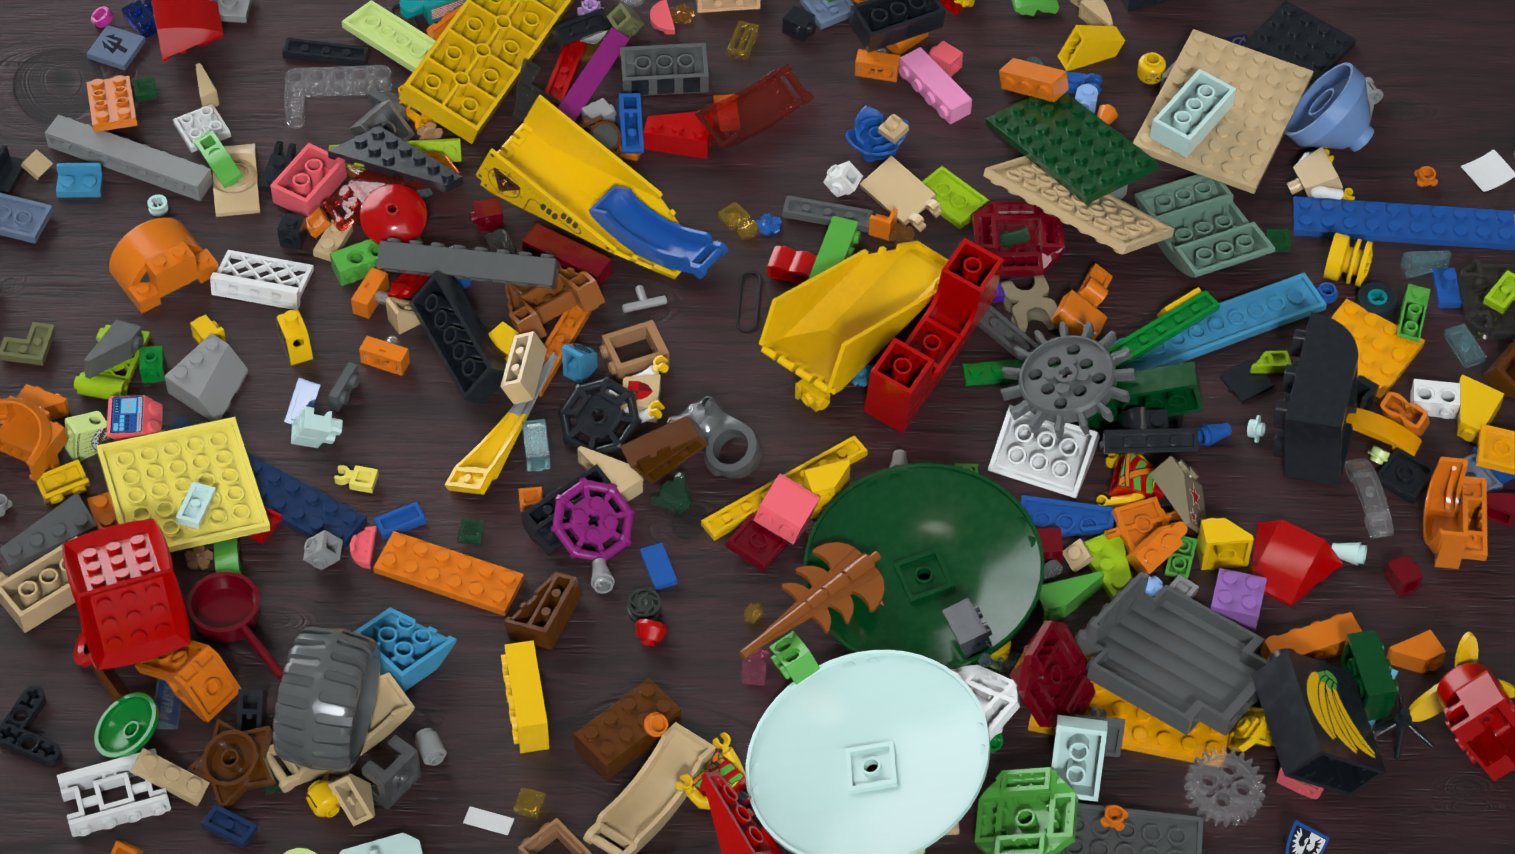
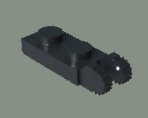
M276 142L274 151L259 183V191L271 193L270 185L293 161L296 144L290 143L287 154L284 156L281 155L283 142Z

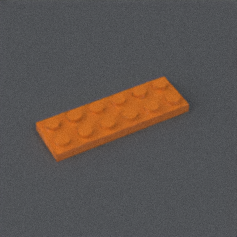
M395 531L391 534L373 567L374 573L506 616L524 581L523 573Z

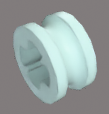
M158 194L148 199L147 204L151 215L159 217L168 212L165 196Z

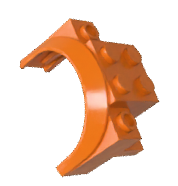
M11 395L9 398H0V424H2L0 427V451L26 462L31 472L29 478L37 482L45 471L60 467L58 453L68 442L65 428L58 422H52L50 412L43 407H37L22 398L18 399Z
M1441 457L1429 483L1423 514V537L1426 545L1435 554V567L1459 569L1462 559L1486 561L1488 556L1487 478L1465 476L1468 459Z

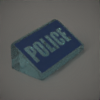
M158 679L154 698L159 709L156 729H178L182 701L173 693L165 680Z

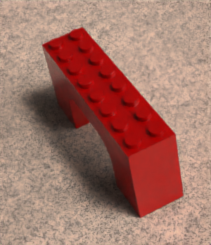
M966 238L962 240L941 270L937 292L922 319L905 343L894 337L871 370L863 412L902 434L905 432L994 302L1004 259Z

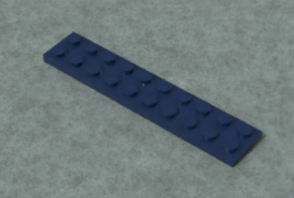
M178 416L165 431L196 424ZM246 452L263 505L281 514L282 524L308 538L326 530L343 540L342 552L351 542L352 537L355 534L357 535L367 523V516Z

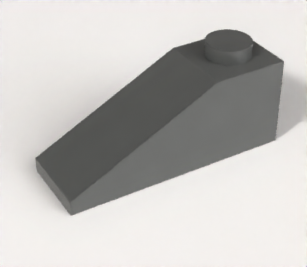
M116 319L84 359L85 377L90 379L132 358L136 351L139 350V347L143 346L144 338L142 337L141 326Z

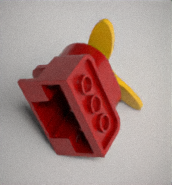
M1466 632L1457 648L1455 668L1446 673L1438 684L1434 685L1409 707L1412 722H1421L1444 712L1447 718L1445 723L1457 737L1455 740L1462 751L1466 750L1465 752L1472 763L1478 762L1490 778L1496 781L1515 769V704L1510 699L1515 697V686L1497 679L1487 666L1477 663L1479 651L1477 639L1472 632Z

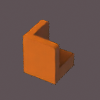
M893 208L889 217L877 213L875 216L871 215L868 235L889 241L897 226L898 209Z

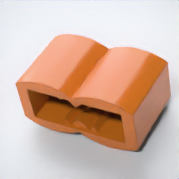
M1388 392L1380 404L1384 417L1404 426L1416 436H1422L1430 424L1428 413L1421 406L1408 403L1398 393Z

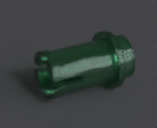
M1027 228L1010 233L1005 231L1000 235V243L1003 248L1007 247L1010 249L1013 245L1030 241Z

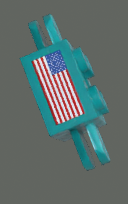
M400 0V13L406 19L423 14L430 25L441 21V18L447 12H452L460 5L462 6L466 0Z

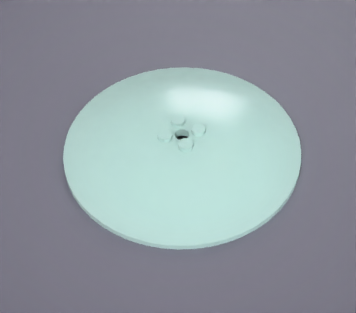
M897 650L856 652L819 665L820 670L797 685L792 682L775 698L758 722L751 738L746 759V786L748 795L751 796V805L762 826L777 843L793 854H916L947 834L963 818L980 792L985 780L990 757V734L987 720L976 695L956 673L933 659ZM872 764L878 765L875 771H866L868 766Z

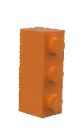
M1016 58L1011 59L999 70L1001 89L1051 102L1057 101L1069 90L1067 71Z

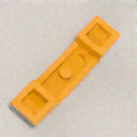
M1357 408L1356 413H1349L1346 423L1352 424L1353 430L1392 445L1393 451L1398 447L1415 456L1422 443L1418 436L1404 426L1377 413Z

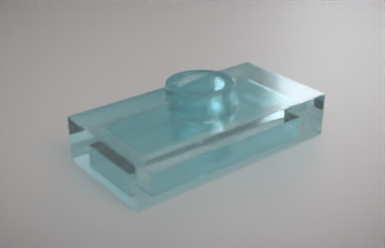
M1465 323L1445 329L1443 336L1464 368L1485 362V353Z

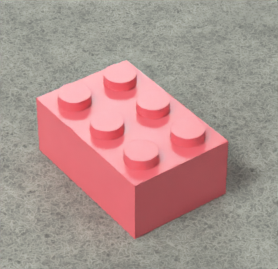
M308 143L270 185L273 203L307 218L318 207H321L346 179L345 160L339 157L336 160L328 158V151Z

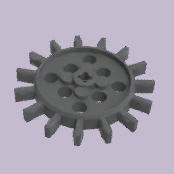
M1065 321L1060 322V337L1049 341L1045 339L1039 330L1034 331L1036 342L1039 346L1031 353L1019 346L1014 347L1016 357L1024 361L1021 368H1002L1004 378L1019 380V385L1001 389L1003 400L1023 398L1021 403L1010 409V413L1014 420H1017L1029 411L1035 414L1029 423L1031 433L1036 434L1046 420L1055 423L1057 439H1062L1065 423L1079 421L1080 429L1087 435L1090 432L1089 423L1086 418L1098 412L1107 421L1112 422L1114 420L1112 411L1106 406L1111 398L1129 403L1130 396L1128 391L1116 388L1119 381L1136 380L1134 368L1116 370L1115 365L1131 359L1130 350L1126 347L1110 354L1108 349L1117 341L1115 332L1111 330L1101 341L1097 342L1091 339L1094 334L1092 322L1086 323L1081 336L1069 335ZM1049 391H1053V393H1051V394H1048V395L1045 394V393H1047V392H1049ZM1081 393H1085V395H1083V396H1080V397L1077 396V395H1079V394H1081ZM1060 406H1066L1063 409H1058Z

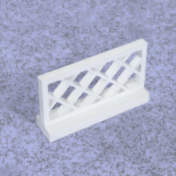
M228 250L217 272H213L210 277L211 294L298 310L300 298L314 271V266ZM231 258L241 260V262L232 265L230 263ZM255 263L262 264V266L256 267L254 269L251 265ZM244 267L248 269V271L240 274L237 272L238 269ZM276 267L284 268L278 272L273 271V268ZM265 271L269 272V275L264 277L258 275ZM297 271L305 272L304 274H301L299 276H296L294 274V272ZM232 272L234 276L226 274ZM289 275L291 277L290 279L285 281H281L280 277ZM253 276L256 280L248 279V277Z

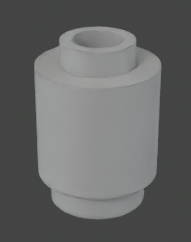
M424 728L418 731L415 735V745L423 762L433 766L440 764L447 752L438 733L433 731L432 728Z

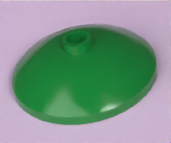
M135 692L119 698L110 705L96 726L94 742L97 750L104 757L114 760L128 757L142 749L153 736L158 724L159 709L155 700L145 693Z

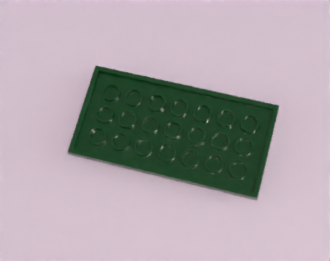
M1066 92L1055 102L1030 96L985 118L986 126L1086 205L1158 170V162Z

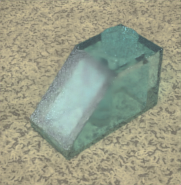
M545 419L522 422L527 472L550 469Z

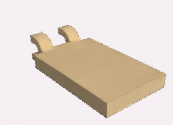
M890 156L860 183L861 189L890 214L893 208L898 209L897 220L903 226L910 222L919 232L926 228V224L923 222L924 218L919 215L920 212L926 208L935 218L942 213V210L939 208L940 203L935 200L937 198L936 194L893 156Z

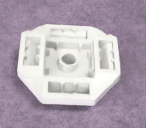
M980 665L950 669L976 695L988 723L991 741L995 735L1002 733L1003 726L1020 708L1017 686L1013 680Z

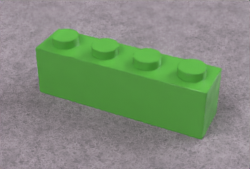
M837 216L832 217L809 279L854 255V245L859 244L861 231H858V221Z

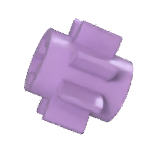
M584 0L581 1V7H577L578 16H582L603 7H601L600 1Z

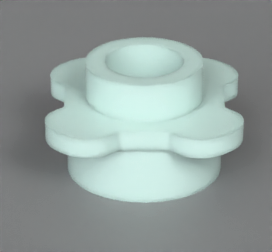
M1257 415L1256 419H1250L1247 426L1248 437L1255 438V443H1258L1260 436L1263 437L1265 434V423L1261 422L1260 415Z

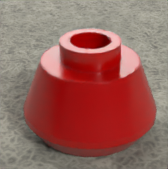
M639 619L635 623L637 638L641 640L640 644L654 647L655 643H660L668 631L665 624L653 620Z

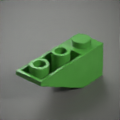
M1408 284L1400 309L1397 337L1415 342L1420 341L1431 289Z

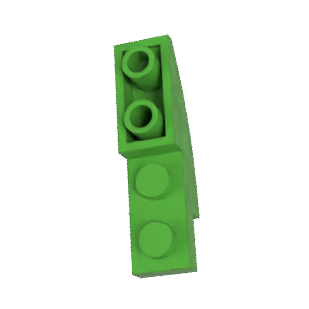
M211 129L192 140L224 188L236 184L239 179L243 178L242 173Z

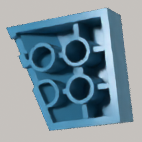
M388 608L354 631V633L372 638L378 643L381 654L380 676L390 672L400 688L405 692L438 669L457 642V639L450 635L447 638L437 633V629L431 626L426 628L416 623V619L393 608Z

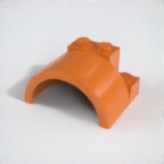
M173 218L152 219L132 229L117 244L109 262V272L141 314L160 305L161 297L195 280H198L200 284L209 280L212 273H216L219 268L218 262L208 249L203 250L183 223ZM147 272L150 282H140Z

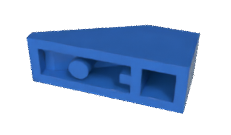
M619 93L617 116L618 128L621 133L622 154L644 153L641 94Z

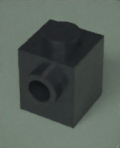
M793 5L783 17L782 33L793 39L805 42L816 31L815 14Z
M283 212L277 229L280 246L302 250L308 233L305 216Z

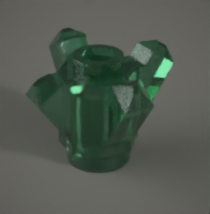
M678 472L674 476L675 480H668L659 489L661 494L652 496L650 502L652 505L671 509L674 512L677 511L681 515L694 502L690 499L691 495L688 491L685 474Z

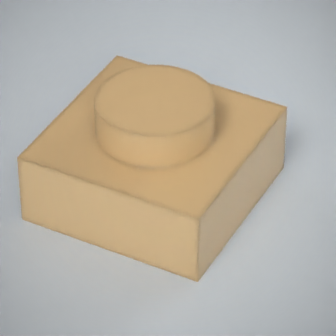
M1081 538L1063 550V556L1075 573L1094 560L1086 543Z

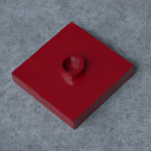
M752 513L726 541L725 547L763 573L790 542L753 521L756 514Z

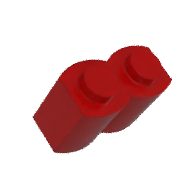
M775 246L767 265V276L777 281H789L792 284L800 285L809 279L817 256L808 251H795L788 246Z

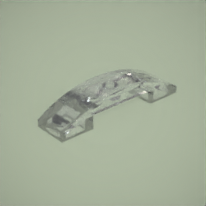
M1367 458L1346 461L1344 467L1349 481L1354 482L1365 512L1364 522L1370 538L1394 535L1387 499L1374 467Z

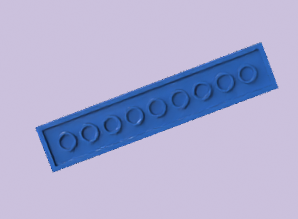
M1293 197V236L1334 238L1335 233L1350 236V239L1353 240L1362 239L1368 241L1515 250L1514 211Z

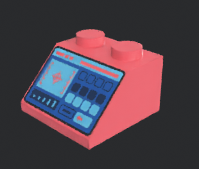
M145 395L111 396L108 400L106 436L120 441L162 432L163 404Z

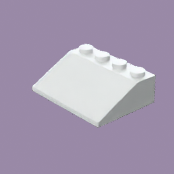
M1009 405L988 471L1076 499L1100 438L1098 432L1089 430L1090 434L1085 435L1080 426L1065 423L1062 439H1057L1054 430L1055 423L1045 420L1040 429L1034 434L1031 433L1029 423L1035 414L1029 411L1017 420H1014L1010 409L1015 406Z

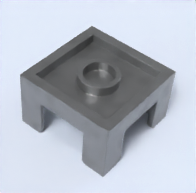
M394 735L388 741V745L401 755H398L396 760L386 770L379 767L373 761H368L362 767V774L376 784L371 785L373 799L387 810L421 777L418 750L397 735Z

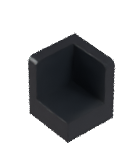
M1361 375L1358 376L1357 408L1368 410L1375 402L1379 385Z

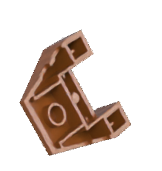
M561 265L559 267L557 289L505 284L506 296L508 298L507 304L510 310L509 317L515 330L519 334L534 331L540 340L547 335L543 324L578 305L587 313L597 309L599 305L605 302L596 280L585 271L577 273L574 268L570 267L567 270L562 269Z

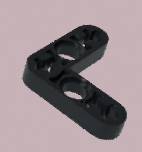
M30 686L23 691L0 725V747L41 765L54 767L62 760V752L59 745L27 731L46 704L43 689L39 686ZM36 696L39 697V699H33L32 701H30V697H31V698H35ZM20 713L28 715L24 721L14 720L15 716ZM10 733H11L12 736H13V738L7 737L6 739H4V737H3L4 735H5V736H9ZM34 741L36 743L32 749L26 750L22 748L25 742ZM54 751L55 755L46 757L45 753L51 754Z

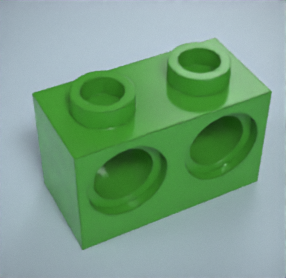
M794 631L769 646L774 654L771 656V659L776 667L781 671L786 680L791 678L796 685L820 670L813 655Z

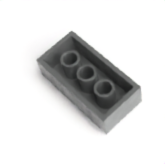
M706 43L620 47L623 93H640L641 96L709 92Z

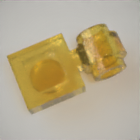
M734 202L718 212V218L730 229L734 230L739 227L737 233L741 239L749 240L757 235L759 231L758 224L754 220H749V213L738 203Z

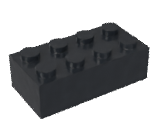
M867 0L851 6L849 24L869 53L942 28L946 10L939 0Z

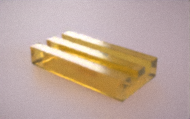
M739 21L726 50V55L731 56V54H735L736 58L743 56V59L747 60L758 35L759 25ZM745 27L746 29L744 31V34L741 38L738 48L736 49L734 48L736 42L739 38L742 28ZM753 29V30H752V33H751V35H750V37H749V40H748V42H747V44H746L745 49L742 50L743 47H744V44H745V42H746V40H747V37H748V35H749V33H750V30Z

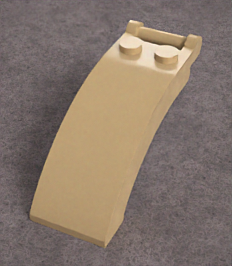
M390 672L380 676L374 713L360 756L386 738L414 711V705ZM274 745L269 746L266 760L270 770L279 781L280 789L284 793L291 791L297 785L321 777L328 772L327 770L309 769L282 759L292 774L287 777L274 758L277 755Z
M675 722L662 734L656 748L630 784L598 815L596 823L587 830L583 840L588 844L593 843L608 854H637L663 828L686 799V791L679 792L675 789V783L679 781L685 785L680 776L688 774L693 779L710 761L716 747ZM602 833L612 841L616 842L617 844L625 848V850L623 851L620 848L616 847L609 841L599 836V834Z

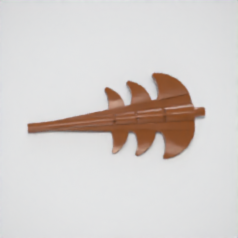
M839 542L826 543L813 549L812 554L822 559L829 566L830 570L827 572L816 566L796 568V574L805 578L810 583L811 588L807 589L805 586L797 583L782 584V590L791 595L796 602L763 634L739 651L740 656L743 659L748 658L765 644L810 618L814 619L821 626L825 634H828L831 626L829 607L841 614L845 624H849L854 608L853 600L850 596L852 594L860 597L866 603L869 612H874L880 605L884 594V579L874 564L881 559L880 554L874 551L868 556L867 554H862L849 544Z

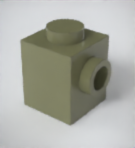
M622 2L606 16L612 26L628 38L637 34L644 25L636 11Z

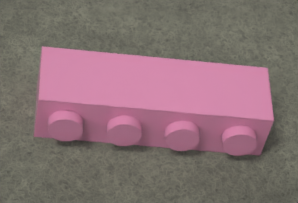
M921 47L900 57L899 73L901 77L906 79L913 89L919 92L925 98V101L937 110L941 118L952 124L971 114L972 99Z

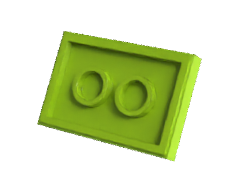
M943 166L939 167L922 181L936 194L937 198L935 200L940 203L939 208L942 210L940 215L960 230L972 221L974 212L980 211L990 204V200Z

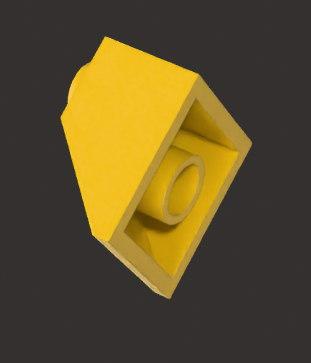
M849 459L804 470L803 487L821 497L811 519L819 518L829 503L849 487Z
M1226 518L1201 520L1196 545L1201 570L1248 566L1254 541L1253 535Z

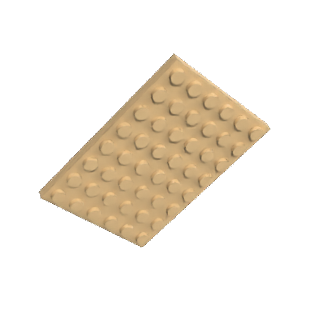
M1193 29L1133 144L1150 157L1255 194L1314 71ZM1201 69L1236 88L1232 108L1186 158L1149 137L1153 119L1190 78Z

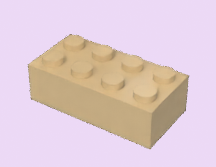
M62 545L0 582V603L24 633L75 603L67 578Z

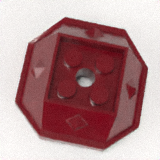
M1026 201L992 202L980 211L978 210L973 213L974 243L1004 259L1000 276L1044 275L1064 253L1063 222L1060 221V218L1043 212L1042 208L1036 205L1029 204Z
M1044 621L1040 630L1030 639L1028 645L1024 646L1022 655L1010 673V677L1017 686L1018 693L1022 698L1021 704L1028 707L1039 727H1056L1058 715L1075 717V714L1084 715L1096 694L1093 683H1090V680L1087 679V659L1066 624L1062 622Z

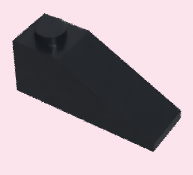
M258 689L238 690L237 730L248 731L265 727L268 691Z

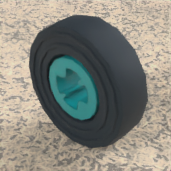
M1369 282L1360 288L1356 301L1366 311L1386 318L1394 312L1397 306V294L1388 284Z

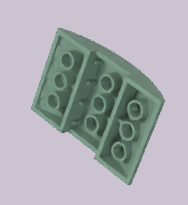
M1196 174L1134 194L1139 210L1175 229L1171 238L1159 241L1157 245L1168 260L1185 275L1198 277L1275 252V247L1255 222L1249 223L1234 204V195L1222 182Z

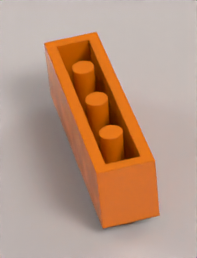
M1351 612L1336 614L1330 619L1315 621L1309 626L1300 629L1294 628L1288 633L1268 637L1264 641L1261 654L1267 660L1273 652L1290 648L1294 649L1298 654L1316 660H1325L1343 653L1347 634L1362 632Z

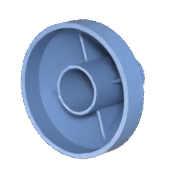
M1348 62L1330 69L1306 90L1285 134L1301 147L1345 149L1348 147L1353 152L1360 150L1369 142L1374 134V129L1369 125L1371 116L1365 76Z

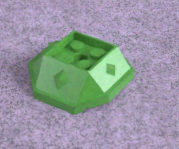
M1051 767L1002 770L996 777V781L979 798L975 844L985 854H1060L1064 848L1075 842L1078 796Z

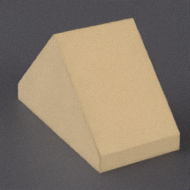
M387 297L388 321L399 335L420 325L409 304L410 301Z
M349 773L328 784L331 791L338 797V802L353 827L375 816L371 783Z

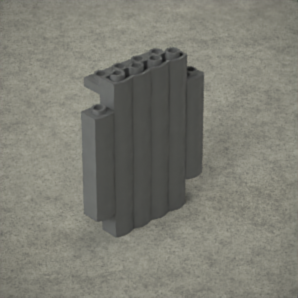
M1140 572L1134 579L1130 578L1125 588L1115 594L1110 604L1106 603L1102 607L1100 614L1097 617H1092L1086 629H1081L1075 637V641L1084 656L1090 659L1086 666L1088 670L1087 679L1185 735L1192 732L1199 721L1224 736L1227 735L1259 699L1252 674L1268 664L1266 659L1260 657L1265 639L1168 585H1165L1154 597L1146 594L1149 576Z

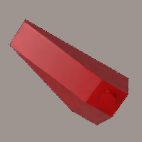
M707 772L701 775L722 854H782L776 842L765 828L762 827L760 829L751 818L754 813L749 808L746 809L737 801L738 794L719 772Z

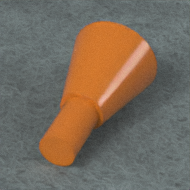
M1106 104L1099 106L1097 116L1110 125L1118 118V113L1113 106Z

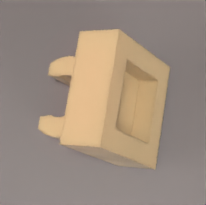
M892 114L878 127V133L894 144L909 131V125L895 114Z

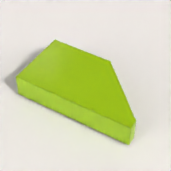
M1265 351L1261 358L1251 366L1250 373H1284L1286 365H1292L1288 351Z

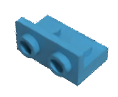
M100 163L57 164V198L101 197L104 176Z

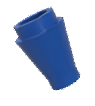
M1228 423L1202 424L1198 428V443L1201 446L1209 447L1221 439L1230 436L1232 433L1230 425Z

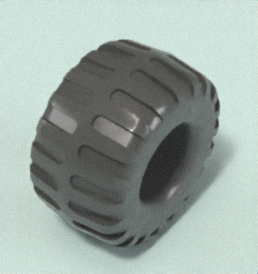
M309 626L300 631L288 654V661L283 669V677L278 689V699L275 704L273 745L278 757L313 770L345 772L356 764L369 732L379 687L381 654L379 645L375 640L342 628Z

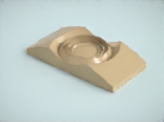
M255 143L224 146L242 173L243 178L239 179L236 184L224 188L213 173L216 217L260 213Z

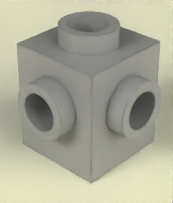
M323 530L306 540L303 560L315 568L323 570L340 560L343 540Z

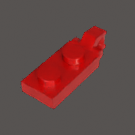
M402 273L391 283L392 287L388 295L389 297L402 300L409 298L431 276Z

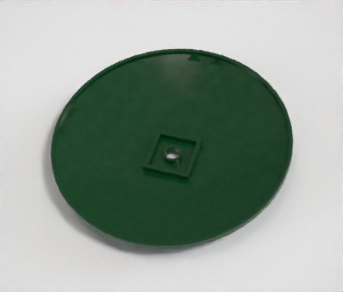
M914 463L894 466L870 474L853 483L836 496L821 513L814 524L805 549L804 566L820 567L827 572L830 570L829 566L822 559L812 554L813 549L826 543L839 542L849 544L862 554L864 553L869 556L874 551H877L881 556V559L874 564L884 579V594L882 598L884 606L880 604L874 612H869L868 606L860 597L854 594L850 595L854 608L849 624H845L843 617L835 609L828 608L831 616L829 634L851 653L870 650H897L919 654L933 659L949 669H957L982 660L1007 644L1022 629L1033 613L1041 594L1044 579V554L1040 536L1031 517L1020 502L1007 490L987 477L971 470L946 464ZM921 573H927L931 576L928 580H920L918 578ZM804 578L805 587L810 589V583ZM969 598L973 606L978 605L983 615V618L980 620L982 623H988L993 635L989 636L992 643L991 647L986 641L987 645L982 650L965 658L946 622L942 610Z

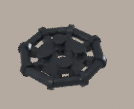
M608 376L601 380L575 385V389L561 409H558L564 436L562 441L565 445H570L575 449L582 446L601 454H608L619 450L622 452L620 446L629 441L637 427L641 426L642 423L636 403L637 394L634 390L623 387ZM601 389V392L597 393L598 395L588 396L586 394L587 392ZM612 390L619 394L620 397L615 399L609 396L608 393ZM581 397L583 400L577 409L573 410V407ZM626 403L629 416H624L621 406ZM601 412H604L603 420L596 422L594 415H600ZM569 418H576L577 428L571 429ZM622 423L627 424V427L618 439L615 435ZM583 434L590 439L589 445L577 438ZM609 438L613 441V443L597 447V441H607Z

